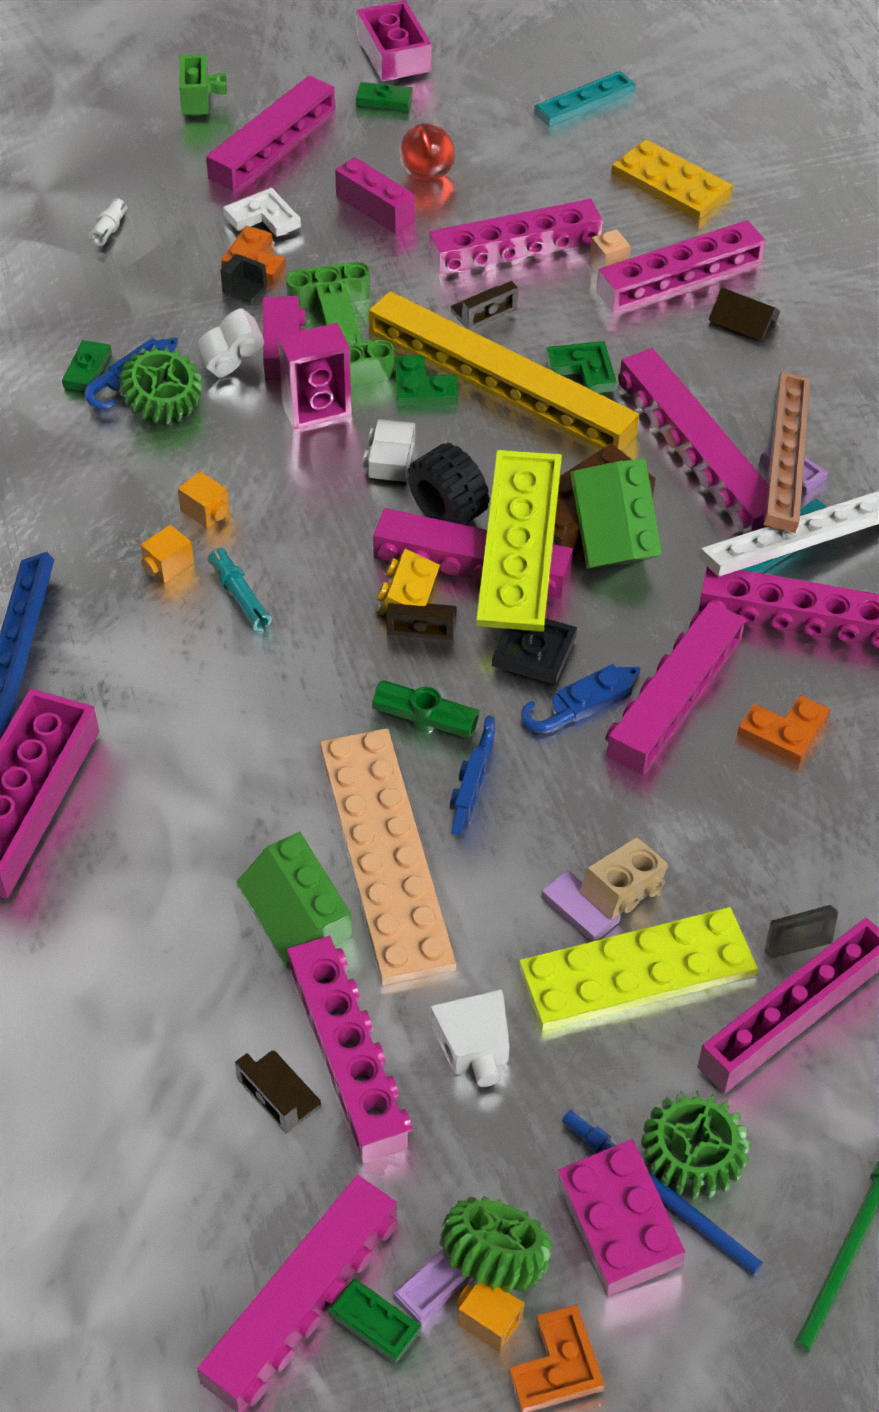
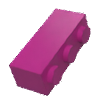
M356 157L335 169L336 197L394 234L415 222V194Z
M299 296L263 297V339L265 342L263 345L265 381L281 380L278 337L305 330V328H300V326H306L305 308H299Z

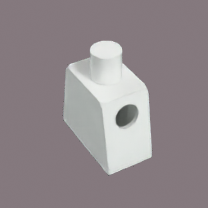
M502 990L431 1005L432 1030L454 1073L461 1075L474 1072L477 1084L480 1087H487L497 1083L500 1080L497 1066L506 1064L509 1058V1037Z

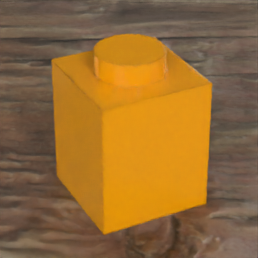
M201 471L178 487L180 510L207 529L217 521L222 520L230 512L228 489Z
M171 524L140 544L142 567L150 576L155 575L164 584L194 564L192 542Z
M483 1283L475 1284L474 1287L468 1284L456 1303V1307L459 1308L458 1325L498 1352H501L523 1319V1301L498 1287L492 1291L488 1285Z

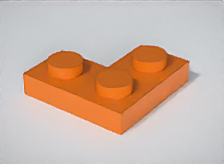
M245 226L221 259V267L223 268L235 254H239L265 264L267 282L274 284L286 267L285 257L265 252L272 243L271 232Z
M799 695L785 718L753 704L739 725L737 735L800 764L828 720L831 709L802 695Z
M578 1305L537 1315L536 1323L547 1357L509 1367V1376L520 1412H532L603 1391L605 1384Z

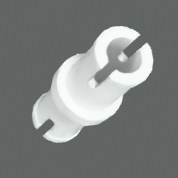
M118 198L111 200L107 209L98 215L96 225L89 232V239H92L96 234L92 241L93 244L103 246L110 234L117 231L120 219L127 212V205H124L120 210L124 204L123 200Z

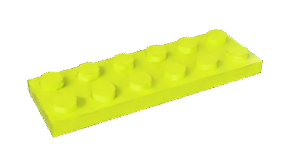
M497 450L477 612V626L544 632L562 454Z
M731 907L519 960V969L542 1032L755 977L758 970Z

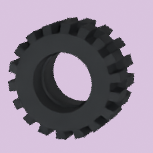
M443 443L410 464L407 472L410 491L418 507L426 517L466 525L488 509L490 497L485 478L477 464L457 445Z

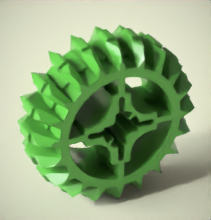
M154 345L151 348V352L142 347L139 355L132 353L129 361H125L122 373H120L119 391L120 395L124 396V404L131 405L132 414L141 412L142 420L148 416L152 417L154 424L159 419H164L168 425L171 422V418L180 422L183 415L189 416L192 413V409L198 406L199 397L202 394L201 374H198L197 364H190L189 356L181 358L179 349L172 353L169 352L167 346L163 351H160Z
M697 1090L692 1094V1099H687L680 1092L677 1094L676 1102L666 1097L662 1102L661 1108L655 1106L651 1111V1119H647L644 1123L643 1131L645 1134L642 1135L641 1146L646 1149L643 1153L644 1163H652L650 1173L654 1176L663 1174L661 1180L663 1185L675 1184V1192L678 1195L683 1193L684 1188L691 1190L693 1199L699 1196L700 1190H704L709 1198L715 1195L716 1187L726 1192L730 1187V1181L737 1182L741 1177V1170L747 1166L749 1158L746 1154L749 1153L751 1147L750 1141L746 1139L748 1134L747 1126L739 1125L741 1119L739 1112L728 1114V1101L719 1106L714 1104L715 1097L713 1094L707 1100H702ZM685 1122H693L691 1124H681ZM710 1128H712L714 1131H716V1132L720 1135L721 1138L715 1136V1135L710 1131ZM700 1134L699 1145L696 1146L694 1153L690 1154L692 1143L696 1141L697 1135ZM666 1145L670 1146V1150L674 1151L681 1157L682 1162L677 1160L669 1152ZM701 1164L711 1165L708 1167H697Z
M483 1196L480 1200L475 1197H469L467 1201H458L455 1207H451L449 1214L446 1215L442 1224L443 1228L440 1233L441 1238L439 1242L443 1247L442 1255L450 1259V1266L452 1268L462 1270V1277H471L476 1280L477 1285L480 1283L486 1284L492 1291L498 1287L506 1293H510L512 1289L524 1292L526 1287H535L537 1281L541 1280L542 1275L546 1273L549 1266L552 1243L548 1239L549 1233L545 1229L540 1228L541 1222L528 1217L529 1212L517 1210L514 1204L511 1206L503 1204L500 1199L496 1202L491 1201L486 1196Z

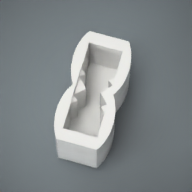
M240 308L226 316L219 327L206 332L198 341L197 346L206 368L218 378H222L232 373L242 360L256 354L265 342L255 318L243 308Z
M378 419L376 428H371L369 433V446H371V449H365L363 466L364 468H369V478L407 481L408 468H410L415 445L416 423Z

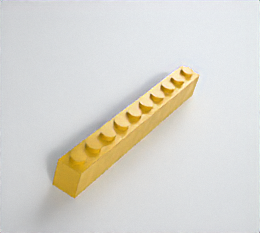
M389 291L369 309V333L389 341L413 355H424L425 361L599 449H603L612 443L623 451L637 436L639 413L402 296Z

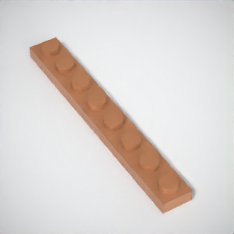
M781 371L777 385L764 525L776 530L796 533L800 520L811 379Z

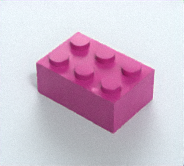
M406 0L356 10L357 38L381 81H392L397 78L420 75L421 73L432 71V44Z
M338 323L279 336L278 348L282 404L293 429L352 415L350 348Z
M633 1139L557 1170L559 1188L607 1297L684 1265V1247Z

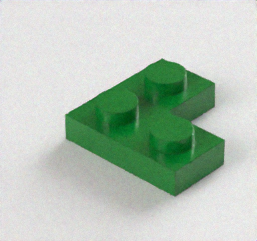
M605 341L546 347L545 356L550 370L560 375L580 373L584 387L596 393L616 391L617 381Z
M424 355L394 356L397 407L458 405L456 375L426 376Z

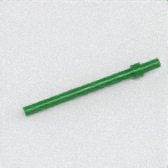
M879 1161L876 1162L870 1175L872 1180L870 1187L794 1342V1345L804 1352L810 1351L879 1207Z

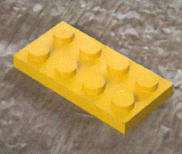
M647 139L643 140L612 164L611 173L698 221L732 195L733 191L732 184Z

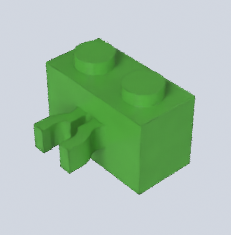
M206 54L180 55L179 91L182 115L197 116L209 114V93L227 94L226 73L208 75Z

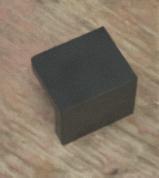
M235 254L220 270L222 293L240 300L253 303L267 288L266 266L258 261Z

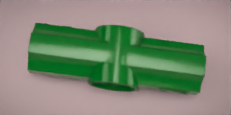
M386 680L379 682L372 700V709L410 720L412 726L419 731L429 732L439 729L467 739L472 738L480 715V710L441 698L440 693L432 687L425 686L414 690Z

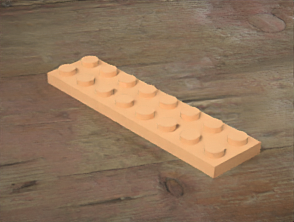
M388 728L320 741L323 761L382 985L385 986L456 971L455 957Z

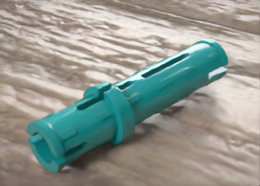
M224 548L216 549L221 557L220 560L212 551L208 555L207 560L219 575L221 586L229 590L254 630H263L259 623V618L267 628L271 624L272 617L267 613L245 581V574L242 569L234 565Z

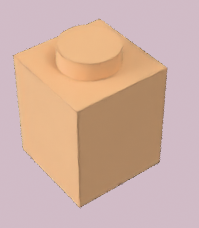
M617 229L591 238L589 264L598 274V269L630 259L631 246Z

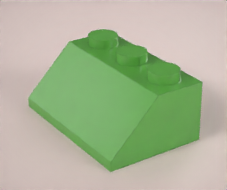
M646 458L617 461L570 472L587 569L641 562L662 556Z
M297 832L267 846L236 881L243 897L286 968L289 967L288 948L329 935L334 946L352 938L351 912L301 832Z

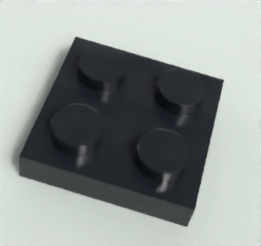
M545 618L544 632L505 629L493 654L492 667L556 685L577 636V627Z

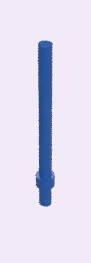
M572 1109L564 1115L562 1123L584 1139V1145L593 1153L597 1154L616 1146L610 1140L611 1135L599 1126L594 1128ZM649 1172L663 1204L753 1276L758 1272L763 1264L759 1258L671 1188L663 1185L661 1180Z

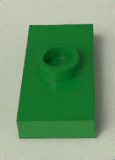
M360 82L356 95V106L409 111L413 87L395 86L387 83Z
M82 340L62 378L63 388L85 391L86 386L101 375L112 353L111 345Z
M356 1278L350 1281L328 1309V1315L394 1364L398 1363L421 1332L420 1324Z

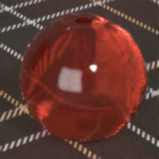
M426 123L419 124L404 135L399 149L400 162L407 174L414 179L423 182L436 181L447 175L455 162V144L450 134L441 126Z

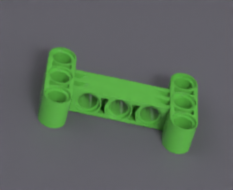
M350 262L295 270L287 275V296H299V308H318L323 326L338 323L350 348L351 385L384 381L394 375V346L386 340L363 342L351 304L352 302L363 301L370 296V268L368 265L362 262Z

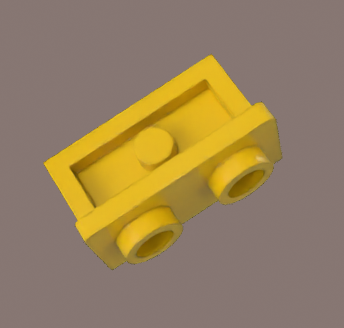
M407 549L403 550L398 560L392 558L385 572V576L389 577L388 583L383 582L376 597V600L380 601L377 613L383 616L387 610L388 603L426 606L440 565Z

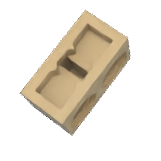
M636 837L588 867L580 893L612 920L622 912H631L638 905L639 901L647 896H655L665 884L663 878L668 863Z

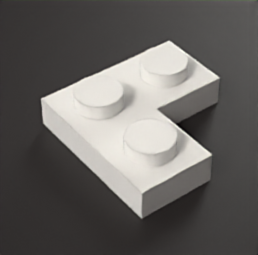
M273 188L223 207L224 217L237 231L243 230L245 226H253L263 222L278 237L301 227V218Z

